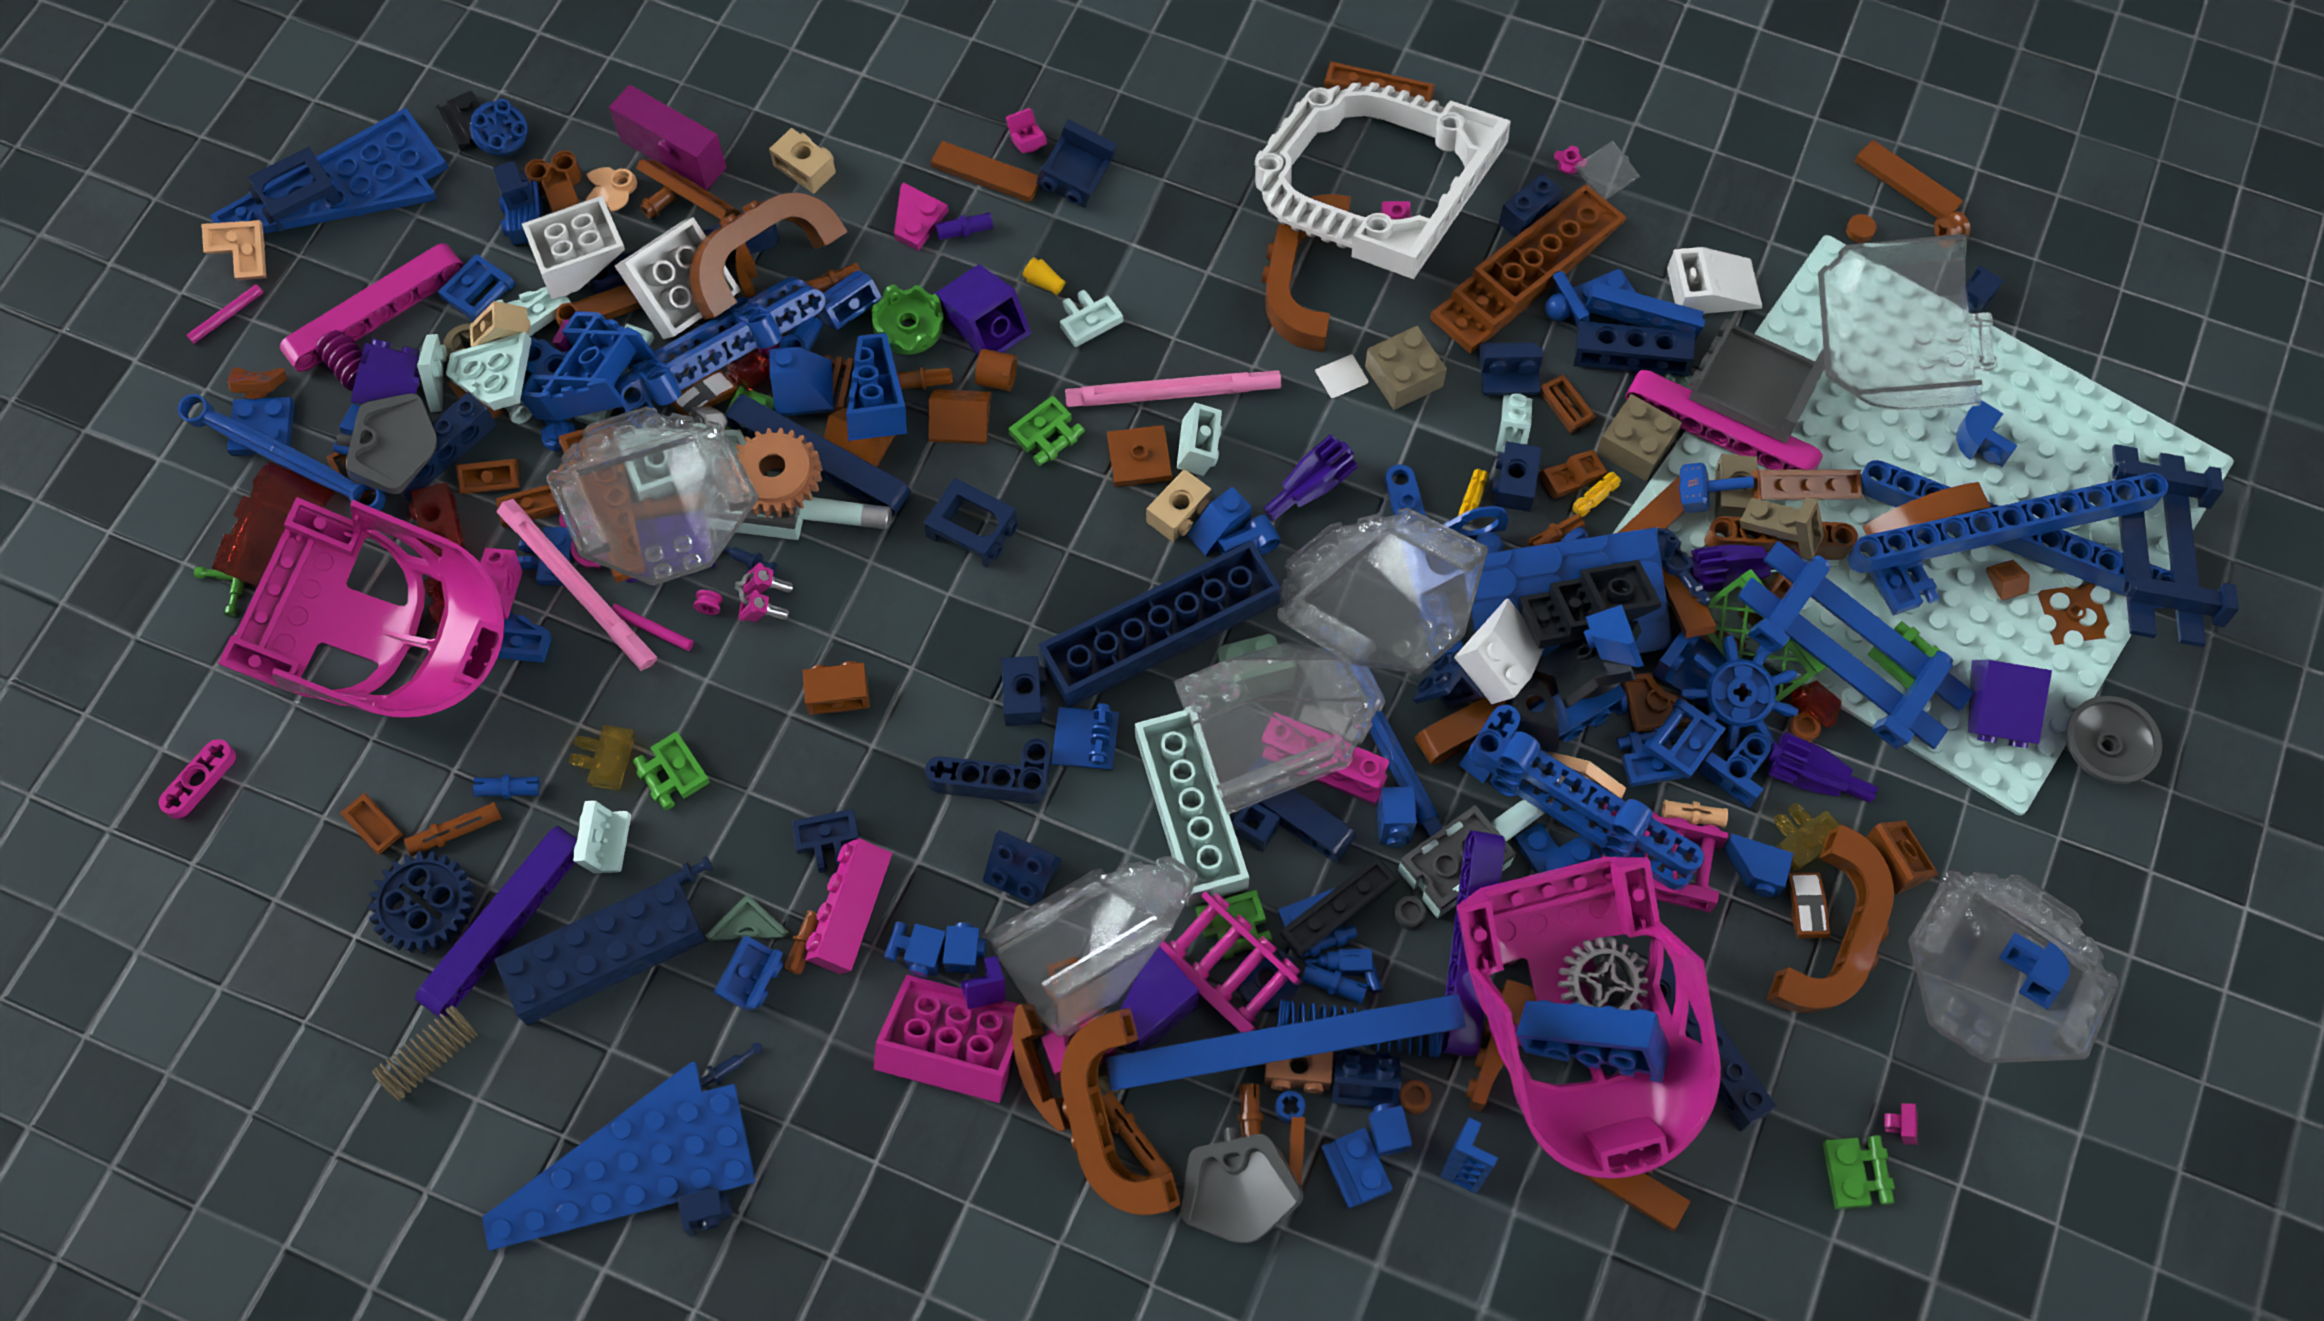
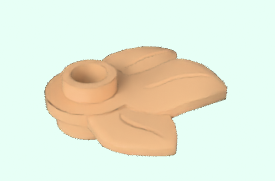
M609 167L595 169L587 173L588 179L596 187L590 192L585 201L603 196L611 212L620 210L627 204L629 194L636 189L637 179L627 169L613 170Z

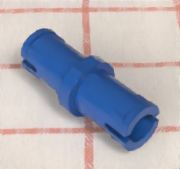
M504 774L502 778L474 777V783H476V785H473L474 797L502 796L503 799H511V796H539L540 794L538 790L540 789L539 776L511 777L510 774Z
M1310 962L1307 963L1301 979L1303 983L1328 991V995L1334 996L1336 994L1361 1005L1369 986L1368 984L1342 976V972L1338 970L1334 973Z

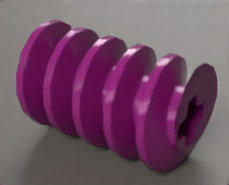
M339 330L330 331L318 341L316 353L329 367L331 372L335 374L336 378L341 381L344 388L353 391L363 351H360L358 345L353 343L350 336L343 335Z

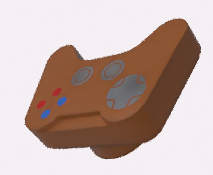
M237 367L231 370L227 382L231 392L243 393V396L247 399H258L266 396L268 392L286 381L287 376L285 368H276L267 372H248L241 367Z

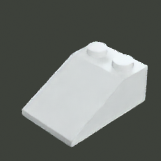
M1506 599L1454 658L1489 702L1495 704L1514 698L1531 679L1544 648L1538 649L1524 617L1512 602Z

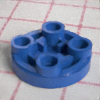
M498 99L484 103L475 110L471 117L470 132L475 144L486 153L495 156H507L515 153L523 146L527 135V123L522 113L505 99Z

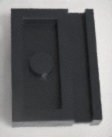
M472 90L447 101L448 104L442 107L440 105L435 106L460 151L465 150L464 147L469 144L475 145L470 132V123L473 113L481 105Z

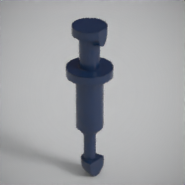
M716 542L713 546V550H723L729 553L731 558L749 565V570L758 563H762L763 567L773 569V575L777 570V563L763 561V555L759 552L751 554L737 547L731 549L724 546L721 542Z
M705 856L702 862L692 867L688 863L683 864L684 869L662 879L661 882L676 875L680 884L688 880L693 883L696 881V874L707 869L710 872L713 870V866L709 858Z
M754 1043L747 1052L742 1055L735 1054L715 1068L709 1065L707 1067L709 1073L700 1078L702 1089L712 1082H715L717 1086L722 1084L720 1079L742 1066L743 1060L754 1053H759L762 1050V1045Z

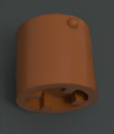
M982 349L976 364L975 385L1011 391L1017 372V355Z

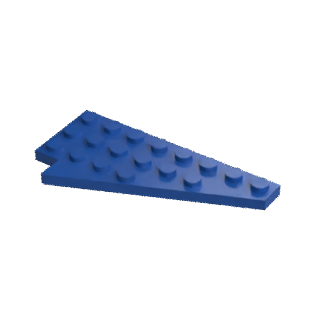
M405 107L316 156L342 202L331 206L325 196L279 219V222L285 230L435 201L437 196L427 183V180L449 167ZM304 164L269 182L265 186L263 193L266 198L279 199L316 180L307 165ZM251 193L209 215L214 223L260 220L263 223V234L280 231L275 222L268 223L260 210L265 207L264 203L257 205Z
M691 1062L485 1214L482 1219L488 1251L678 1203L677 1197L715 1187L725 1191L756 1183L736 1084L703 1091L697 1062Z

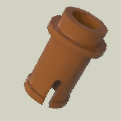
M664 185L662 189L649 199L644 198L640 209L647 218H657L661 210L676 200V195Z

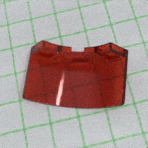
M267 462L254 478V486L250 498L243 496L233 514L234 517L239 519L236 521L229 535L224 534L212 569L257 587L285 530L284 523L296 497L324 508L335 493V491L271 462Z

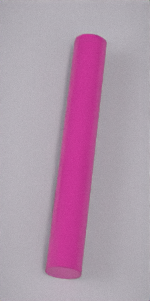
M255 284L186 336L195 344L262 295L263 291Z
M618 604L612 606L614 612L622 620L686 651H690L693 647V640Z

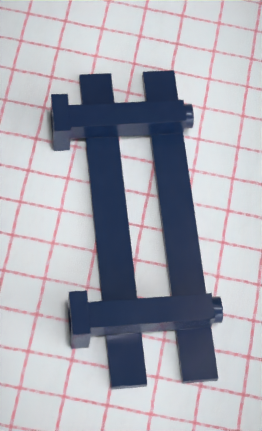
M2114 444L2112 447L2114 463L2112 479L2120 480L2147 473H2157L2166 479L2169 486L2168 491L2163 496L2172 582L2151 579L2144 511L2119 517L2125 580L2123 595L2126 596L2129 633L2155 638L2157 631L2154 606L2175 609L2179 643L2204 647L2206 639L2203 615L2212 616L2213 625L2225 627L2239 610L2236 585L2223 583L2218 591L2199 587L2189 497L2197 498L2198 507L2211 509L2224 491L2221 468L2209 466L2204 474L2186 471L2184 456L2162 452L2158 456L2159 465L2139 462L2138 448Z

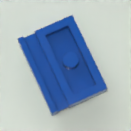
M1365 1127L1321 1146L1322 1154L1348 1210L1392 1191L1393 1188Z

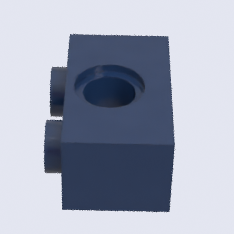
M1540 174L1503 204L1499 224L1513 237L1518 236L1559 204L1562 190L1544 174Z
M1506 441L1504 452L1498 451L1495 469H1500V476L1494 477L1491 493L1497 495L1495 506L1530 512L1535 497L1541 447ZM1510 474H1516L1521 478H1514Z
M1038 656L1002 658L1005 725L1042 724V713H1048L1047 694L1041 695L1040 686L1046 685L1045 666L1039 667ZM1023 687L1032 689L1028 694L1018 693V690Z

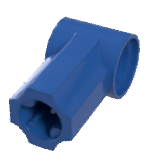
M814 315L793 327L790 333L781 339L780 348L800 347L810 351L823 329V321Z
M1260 515L1251 519L1243 529L1219 539L1217 545L1222 555L1252 540L1259 553L1266 554L1277 548L1281 543V539L1268 516Z

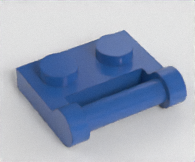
M475 254L438 291V294L442 300L459 310L473 322L493 301H497L506 290L511 291L516 286V283L509 275ZM493 280L498 282L474 307L470 305Z
M1678 698L1672 705L1673 711L1653 738L1647 739L1642 748L1649 755L1660 759L1684 777L1690 779L1726 728L1687 701ZM1687 717L1691 720V723L1669 751L1663 744L1682 718Z

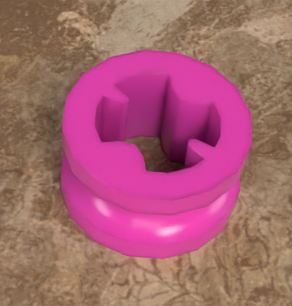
M710 590L697 591L696 599L698 600L694 601L693 608L707 615L719 614L720 606L718 605L722 603L723 597Z

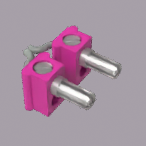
M758 563L743 576L742 581L735 582L734 589L739 591L741 600L739 620L741 622L747 620L755 623L764 615L786 620L789 611L769 604V597L762 595V593L768 588H775L790 593L793 589V584L775 578L773 576V569L763 567L762 563Z

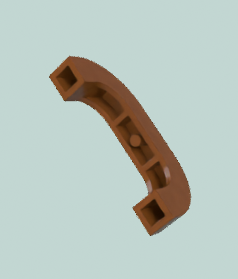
M785 193L760 203L755 199L742 207L744 212L736 217L733 213L719 221L721 227L702 240L690 264V290L693 300L704 320L716 317L737 303L724 278V264L731 251L779 220L791 221L802 228L814 249L824 247L847 233L836 213L824 202L813 196L802 193Z
M1324 194L1310 197L1347 212L1350 210L1351 196ZM1279 223L1275 241L1268 245L1266 259L1271 260L1270 267L1264 266L1262 283H1267L1265 307L1268 319L1278 334L1291 344L1311 351L1324 352L1330 313L1305 309L1297 304L1290 294L1297 250L1301 242L1308 236L1303 230L1296 232L1291 229L1290 225Z
M1840 825L1828 832L1819 859L1840 869L1848 876L1855 890V907L1832 970L1825 978H1812L1790 967L1776 972L1766 1001L1788 1011L1798 1013L1818 1012L1841 1004L1859 991L1869 973L1876 967L1879 960L1877 950L1889 932L1887 923L1894 901L1893 880L1889 867L1879 850L1867 838L1844 825Z
M1129 1007L1089 1021L1077 1031L1069 1042L1061 1066V1088L1064 1098L1063 1112L1070 1122L1072 1147L1077 1152L1083 1173L1094 1191L1103 1200L1119 1210L1137 1215H1151L1170 1211L1180 1205L1173 1173L1170 1171L1152 1176H1143L1130 1171L1121 1162L1115 1149L1098 1081L1099 1065L1106 1052L1113 1047L1139 1040L1131 1008Z

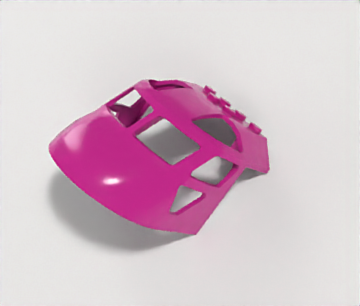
M296 497L284 523L285 530L235 636H230L218 664L301 696L316 698L389 717H418L433 714L457 704L476 690L490 673L497 660L504 633V615L499 593L492 578L480 562L467 550L444 537L355 500H352L350 505L351 520ZM381 532L401 540L412 547L423 558L407 554L394 541ZM416 538L440 547L442 549V556L439 557ZM366 539H373L389 551L404 571L408 585V603L405 606L395 605L347 587L346 583ZM423 574L441 581L445 606L437 636L432 640L415 636L424 609L425 587L422 578ZM321 643L364 657L377 663L379 666L366 680L348 688L330 690L301 678L315 649ZM414 646L429 650L428 655L409 682L389 695L369 694L380 688L395 673L410 647Z
M1602 857L1483 887L1458 904L1457 910L1475 993L1484 1013L1488 1017L1498 1053L1510 1073L1514 1094L1526 1123L1544 1151L1554 1160L1575 1172L1599 1178H1623L1639 1175L1667 1163L1681 1153L1703 1129L1714 1108L1720 1085V1055L1704 960L1660 922L1650 860L1648 858ZM1623 934L1628 935L1630 938L1641 935L1649 936V957L1642 977L1648 978V983L1639 984V989L1647 991V996H1637L1636 999L1642 1003L1641 1009H1650L1657 1014L1670 1047L1662 1084L1650 1081L1651 1075L1634 1071L1633 1077L1619 1074V1072L1606 1076L1601 1067L1599 1069L1588 1067L1592 1080L1587 1082L1555 1085L1533 1080L1519 1057L1517 1045L1522 1046L1516 1035L1519 1024L1513 1022L1511 1010L1504 1003V997L1488 976L1495 972L1503 971V964L1524 958L1527 960L1537 1002L1548 1000L1558 1004H1571L1573 1002L1572 999L1561 1000L1560 996L1567 993L1568 989L1567 987H1558V982L1567 981V976L1559 974V969H1570V966L1563 959L1565 956L1576 959L1572 952L1573 947L1578 946L1584 951L1583 941L1590 940L1592 942L1599 937ZM1664 948L1673 962L1676 978V1001L1673 1015L1670 1013L1660 987ZM1593 957L1584 964L1581 971L1593 973L1596 970ZM1589 978V979L1595 980V981H1597V983H1599V979H1598V978ZM1579 981L1582 996L1592 1006L1593 1001L1590 1000V988ZM1689 1001L1700 1026L1702 1044L1688 1038L1685 1033ZM1630 1006L1631 1010H1637V1008Z

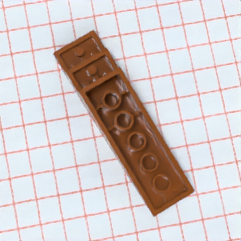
M1587 184L1583 185L1474 268L1472 276L1452 291L1451 297L1431 312L1429 319L1471 354L1479 348L1481 343L1489 340L1553 286L1554 274L1562 271L1566 275L1622 225L1627 217Z

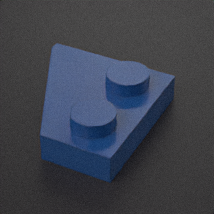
M510 612L508 620L504 619L503 640L497 658L544 663L552 639L550 631L540 625L532 624L528 618L521 614L517 616Z

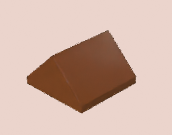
M934 389L929 398V442L987 445L991 392Z
M847 407L830 414L824 439L878 467L894 436L848 441Z
M1906 821L1879 823L1867 835L1866 838L1879 850L1889 867L1896 895L1939 875Z

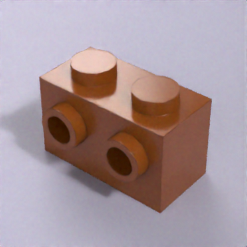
M847 661L839 666L815 665L810 669L802 670L805 705L809 715L870 708L868 677L864 663Z

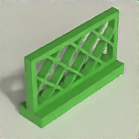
M1752 569L1745 572L1712 597L1709 605H1707L1708 608L1722 609L1720 627L1716 626V630H1719V638L1714 633L1706 635L1725 659L1726 655L1722 644L1723 631L1741 633L1739 651H1737L1739 659H1742V655L1755 656V653L1743 652L1745 634L1750 632L1746 630L1748 612H1756L1753 609H1749V606L1746 604L1745 608L1727 606L1728 593L1737 586L1742 590L1751 577L1764 586ZM1724 597L1723 605H1715L1717 601ZM1726 610L1744 612L1742 630L1724 627ZM1791 639L1784 645L1783 657L1769 655L1767 658L1782 660L1781 672L1786 669V661L1799 662L1807 673L1797 680L1790 681L1789 683L1792 684L1784 690L1783 684H1779L1775 700L1781 701L1807 680L1826 668L1825 665ZM1788 649L1795 658L1787 657Z

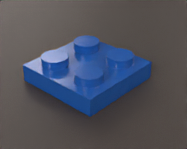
M291 397L233 400L231 418L290 446L295 402ZM228 438L227 451L231 456L258 454Z

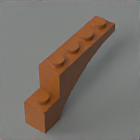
M1507 979L1503 988L1497 987V989L1504 997V1003L1511 1010L1513 1022L1520 1024L1526 1000L1537 1001L1534 988ZM1488 1019L1483 1032V1036L1488 1037L1486 1048H1479L1474 1064L1475 1067L1480 1068L1477 1079H1470L1465 1096L1471 1099L1468 1109L1480 1113L1486 1104L1492 1084L1504 1065L1498 1053Z

